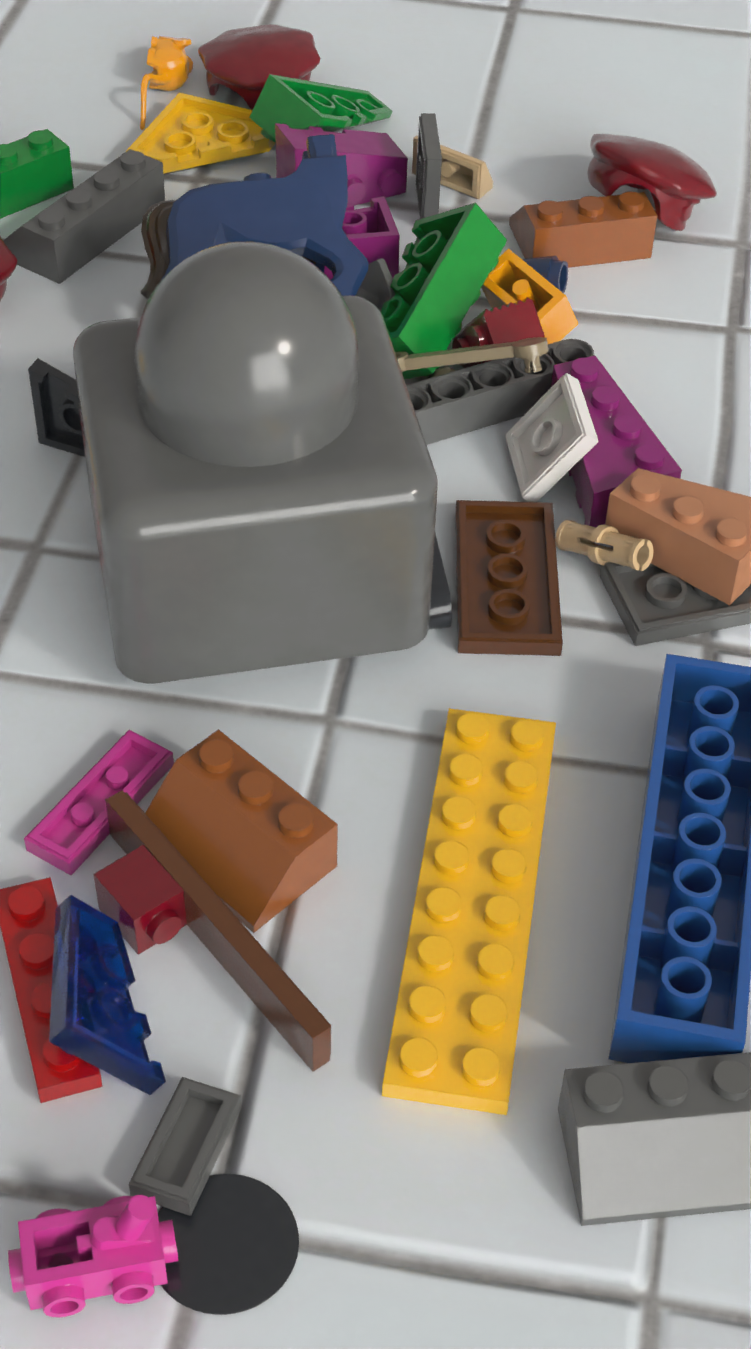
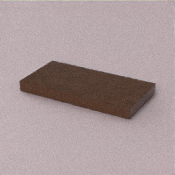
M456 500L458 653L561 656L563 639L553 503Z

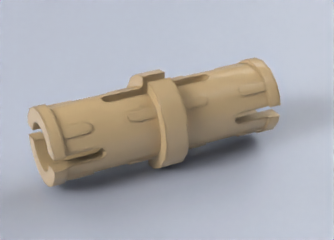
M565 520L559 525L555 538L556 546L560 550L588 556L591 562L603 566L605 563L611 562L631 567L637 571H644L650 565L653 558L654 549L650 540L620 534L616 528L605 524L592 527L572 520ZM595 542L613 546V548L595 544Z

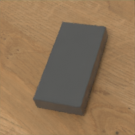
M182 1077L128 1184L130 1196H155L156 1205L191 1216L242 1108L241 1095Z

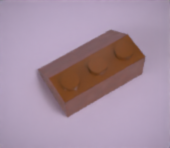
M629 191L621 195L585 196L576 200L559 202L549 200L543 201L540 204L524 205L509 217V226L525 259L556 255L558 260L566 261L568 268L651 258L658 215L645 192Z
M219 729L176 759L145 812L238 920L253 933L337 867L338 824Z

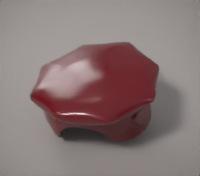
M274 24L228 30L198 48L199 56L207 70L206 81L210 95L215 96L219 85L222 84L238 93L251 110H253L269 74L310 81L311 71L317 67L321 59L316 50L313 35L310 32Z
M594 134L591 138L590 146L594 157L589 163L587 175L592 187L604 196H611L618 188L624 185L637 189H648L654 201L655 212L658 215L657 219L670 229L675 231L684 230L694 205L699 204L701 199L714 198L717 195L713 182L707 172L698 163L676 148L631 136Z

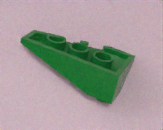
M269 74L249 118L262 128L261 134L265 138L276 143L275 123L287 124L292 129L308 130L309 126L321 127L326 132H340L343 129L347 130L390 118L393 111L366 90Z

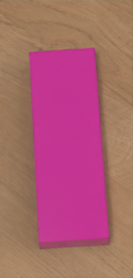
M128 730L24 838L26 851L72 875L110 834L105 799L123 790L138 804L172 768L174 764L173 752Z

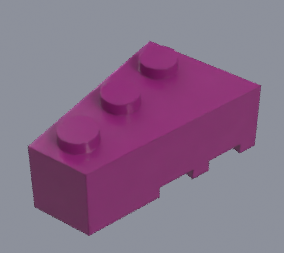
M275 123L276 178L286 177L298 169L302 161L303 152L307 151V137L333 134L335 135L337 156L346 155L348 203H352L355 206L371 202L372 198L383 196L388 198L406 193L408 158L387 133L343 129L342 133L326 132L321 127L309 126L308 130L292 129L287 124Z

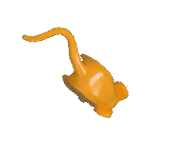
M152 36L151 48L148 50L147 65L152 66L154 71L145 74L141 82V130L145 128L148 82L150 81L149 88L172 91L182 87L193 69V61L184 50L185 47L192 44L191 39L159 36L158 39Z

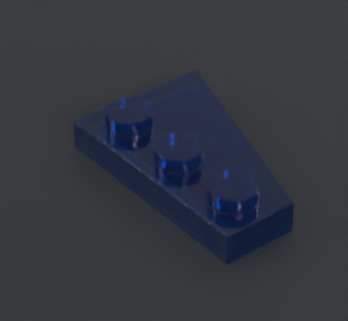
M70 895L56 908L49 1042L60 1047L66 1053L75 1055L151 1095L166 1082L161 1063L153 1060L150 1062L144 1040L152 1033L146 1014L134 1010L128 987L136 980L119 924L111 917Z

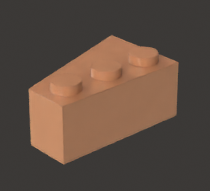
M640 468L636 469L610 493L605 525L616 528L620 534L650 540L654 549L651 564L728 605H731L750 586V496Z

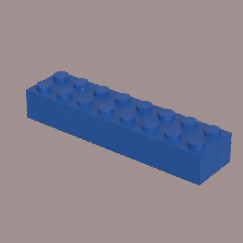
M666 654L658 694L608 1058L609 1060L625 1063L742 1053L744 1049L751 980V667Z

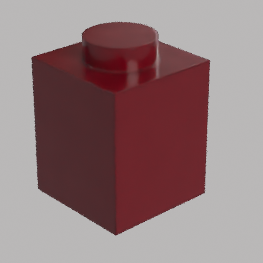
M144 845L93 874L99 910L138 955L155 944H163L171 940L182 927L187 925L184 890Z

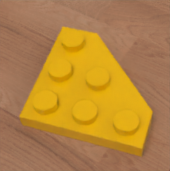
M179 92L131 144L126 152L129 149L139 151L148 157L163 162L164 174L269 152L276 143L265 138L261 134L262 128L249 118L252 110Z

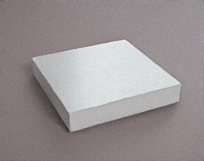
M568 373L563 375L505 434L522 498L529 502H538L599 442L579 380Z

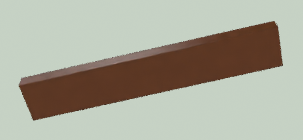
M122 790L105 799L110 835L122 850L128 854L142 845L147 848L184 890L187 925L312 1072L329 1062L331 1055V1024L127 792L125 793Z

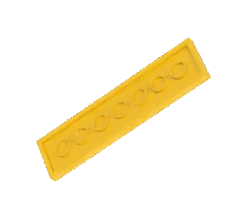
M449 708L382 1084L383 1097L507 1115L556 722Z

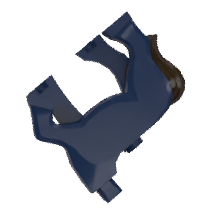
M335 135L307 137V151L303 152L302 161L298 169L286 177L271 178V175L267 173L250 174L244 177V181L209 184L191 189L177 200L161 201L150 206L143 215L141 227L145 250L150 261V275L148 282L141 290V294L149 299L159 282L174 267L201 250L230 242L253 241L288 249L314 264L323 273L326 266L332 271L333 278L331 281L341 295L356 296L368 272L369 262L348 239L342 229L348 204V175L346 155L337 156Z

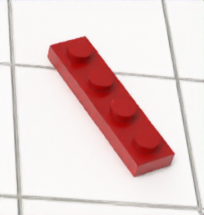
M51 877L0 889V927L40 1103L103 1087Z

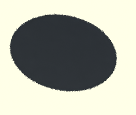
M237 1174L211 1175L191 1216L162 1207L158 1212L159 1222L171 1219L173 1221L178 1261L165 1264L168 1284H162L161 1286L173 1299L192 1310L206 1314L227 1315L252 1309L271 1298L284 1285L295 1266L299 1250V1233L293 1212L286 1201L274 1189L254 1178Z

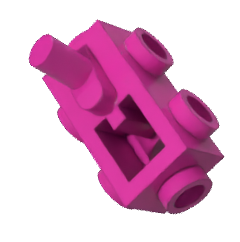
M144 1195L120 1196L107 1201L103 1206L78 1211L62 1208L51 1209L40 1213L35 1219L19 1221L20 1248L8 1250L13 1293L26 1291L30 1310L43 1308L44 1313L50 1317L74 1315L84 1309L86 1299L113 1294V1299L116 1302L122 1304L144 1301L154 1294V1286L168 1284L165 1264L178 1261L172 1219L159 1222L155 1196L147 1197Z

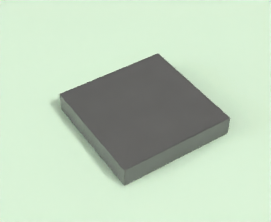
M421 113V116H419L415 185L420 219L439 214L442 156L435 113Z

